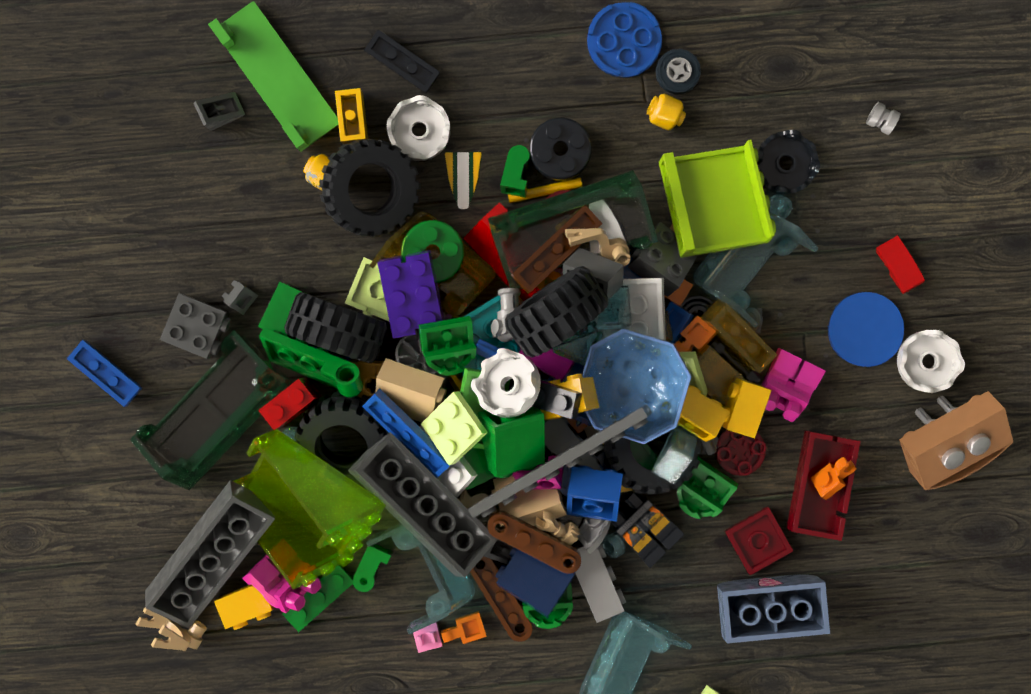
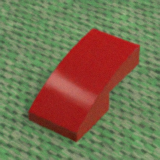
M898 235L876 248V253L888 268L890 277L902 294L925 282L917 264Z

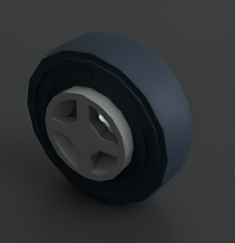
M684 49L668 51L659 59L656 67V79L659 85L665 91L675 95L685 94L692 90L698 83L701 75L700 64L696 56Z

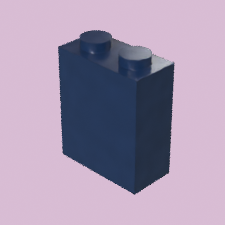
M513 547L509 554L512 557L507 566L503 564L495 576L498 578L497 586L548 618L575 577V572L571 574L563 573Z

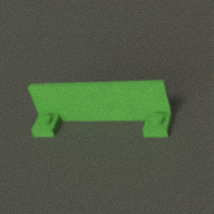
M255 2L249 3L223 23L214 19L208 24L300 152L339 125L335 113Z

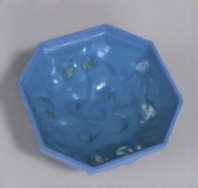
M623 328L590 346L582 376L583 378L593 377L600 408L586 411L585 413L594 429L601 431L647 404L652 411V414L646 418L648 423L636 430L631 426L624 430L626 435L622 437L646 444L678 426L692 375L674 343Z

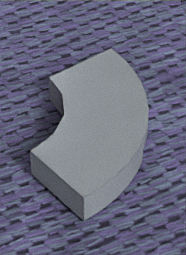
M585 517L578 531L580 535L577 537L588 553L594 552L604 540L611 521Z

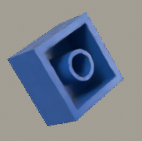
M588 466L572 467L567 494V515L617 522L623 474L612 469L600 471L593 470Z

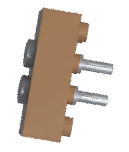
M989 391L982 395L973 396L969 402L960 407H953L944 396L938 397V404L947 414L937 419H931L922 408L916 409L915 414L925 426L915 431L907 432L899 441L910 473L924 490L940 488L973 474L993 461L1013 443L1006 410Z

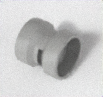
M878 101L871 110L866 124L871 127L876 126L881 129L882 133L889 135L896 126L901 113L896 110L890 111L886 109L885 105Z

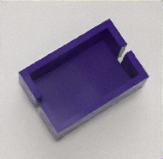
M431 250L408 254L405 257L406 262H403V255L380 259L377 262L393 339L415 335L420 324L445 320Z

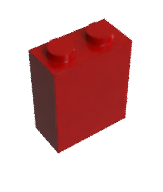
M307 377L299 378L258 411L275 431L284 428L308 409L313 402H317L322 395Z

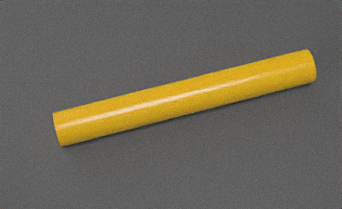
M579 177L527 190L526 198L508 194L509 203L550 195L560 190L581 188L582 181Z

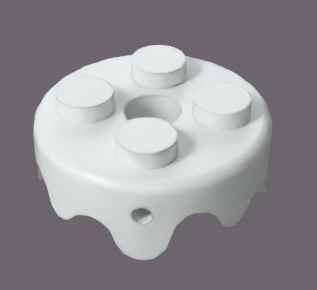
M419 95L397 104L387 120V132L391 144L401 148L403 154H408L414 161H425L439 155L446 147L450 137V122L442 106L426 96ZM423 123L426 126V133L423 136H415L412 133V128L415 124Z
M924 330L912 334L903 342L897 355V367L902 379L908 386L921 392L935 393L950 388L956 377L963 372L965 367V361L961 356L959 344L940 330ZM927 354L932 355L934 358V365L931 368L924 367L922 363L923 357Z
M501 348L497 350L496 355L482 361L480 376L471 381L472 390L477 395L482 408L496 416L512 418L525 413L532 407L540 392L541 384L540 374L532 360L523 354ZM509 379H513L514 387L506 392V382Z

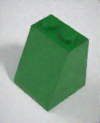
M530 407L525 413L512 418H502L487 410L477 413L478 419L488 432L482 438L488 470L496 478L510 477L514 472L532 470L537 465L545 463V417L541 410Z

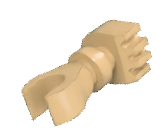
M543 511V519L545 521L536 517V527L538 529L551 532L554 537L569 545L578 540L577 536L580 535L578 532L579 528L573 522H568L564 525L561 522H557L553 514L547 511Z

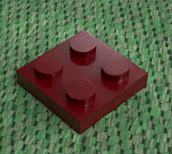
M768 506L724 530L749 575L793 552Z

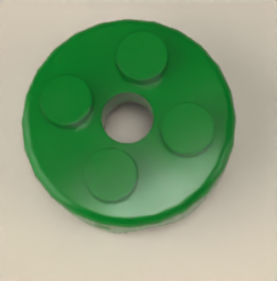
M438 220L420 222L413 226L403 239L401 246L403 262H406L405 257L408 254L425 251L427 246L435 244L440 248L439 257L432 259L437 283L444 282L453 277L463 263L464 245L462 238L452 226Z

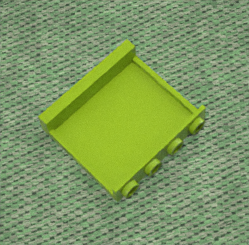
M747 140L745 145L740 147L674 157L673 152L662 155L659 167L680 258L769 243L775 236L776 225L774 220L770 218V200L764 194V176L758 169V151L756 148H753L752 140Z

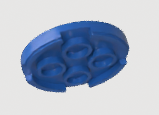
M633 2L615 3L603 8L592 20L587 35V46L592 60L602 71L614 77L629 78L642 74L654 64L661 50L662 34L656 17L644 6Z
M861 292L844 298L836 305L829 320L828 338L833 350L840 358L856 366L871 367L888 361L900 348L904 336V323L900 311L892 301L877 293Z

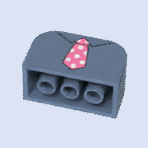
M785 575L733 580L717 585L721 634L726 643L830 634L826 583L818 576Z

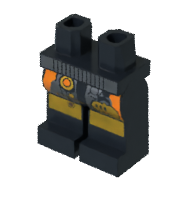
M632 491L624 499L632 510L625 515L619 509L617 522H611L615 526V531L651 568L666 551L648 532L650 531L668 550L684 533L646 497L643 498L638 493Z

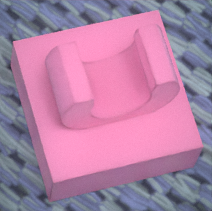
M437 620L412 627L418 653L443 646Z

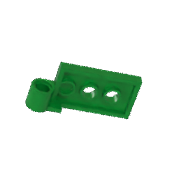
M263 328L259 337L270 362L337 388L339 393L345 397L357 396L362 391L363 381L359 368L354 363L331 355L321 347L317 349L311 347L305 341L298 338L295 340L291 339L279 330L272 331Z

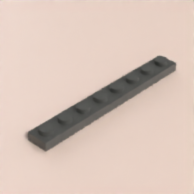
M647 404L475 503L468 509L471 516L474 518L481 514L483 518L496 510L494 506L502 502L506 505L517 498L516 493L522 489L527 493L539 486L537 481L545 477L548 481L558 475L560 467L567 465L570 468L582 461L580 456L586 452H589L591 456L603 449L602 443L610 439L614 443L626 435L624 430L633 426L634 430L648 423L646 418L652 414V411Z

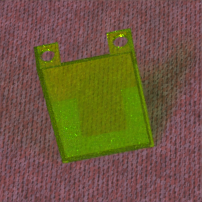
M278 429L254 438L247 451V455L251 457L260 452L262 454L250 474L233 482L251 490L275 515V520L257 542L293 590L301 585L307 587L318 576L323 575L325 577L332 573L337 566L341 565L344 567L353 561L354 553L363 546L362 541L372 533V526L382 518L380 514L386 507V504Z

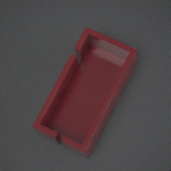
M804 431L787 522L788 530L842 541L846 518L836 515V510L847 514L855 471L843 479L845 486L827 500L820 497L811 477L829 463L835 465L842 457H845L847 462L851 460L856 467L860 441Z

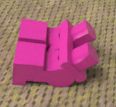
M778 348L769 371L761 386L772 390L765 409L774 411L775 408L784 411V419L794 422L809 404L813 391L816 390L826 371Z
M284 540L277 543L242 578L248 585L252 584L270 605L280 608L284 613H287L290 609L300 611L306 602L304 594L306 592L316 594L321 588L319 578L313 575L310 566L299 561L296 553Z

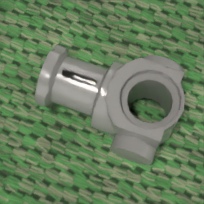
M517 288L498 290V295L501 297V310L497 312V318L492 321L491 332L493 338H497L501 342L514 340L505 327V318L519 306L518 296L521 295V290Z

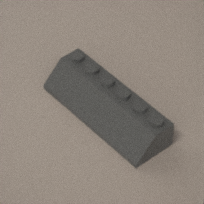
M391 432L369 448L348 470L454 576L465 578L498 540L489 533L488 529L476 517L473 518L469 510Z
M230 480L145 590V608L190 628L275 520V515L251 490Z

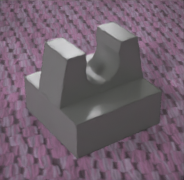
M234 280L231 283L234 288L230 294L224 292L222 295L224 298L223 302L244 315L258 297V294Z

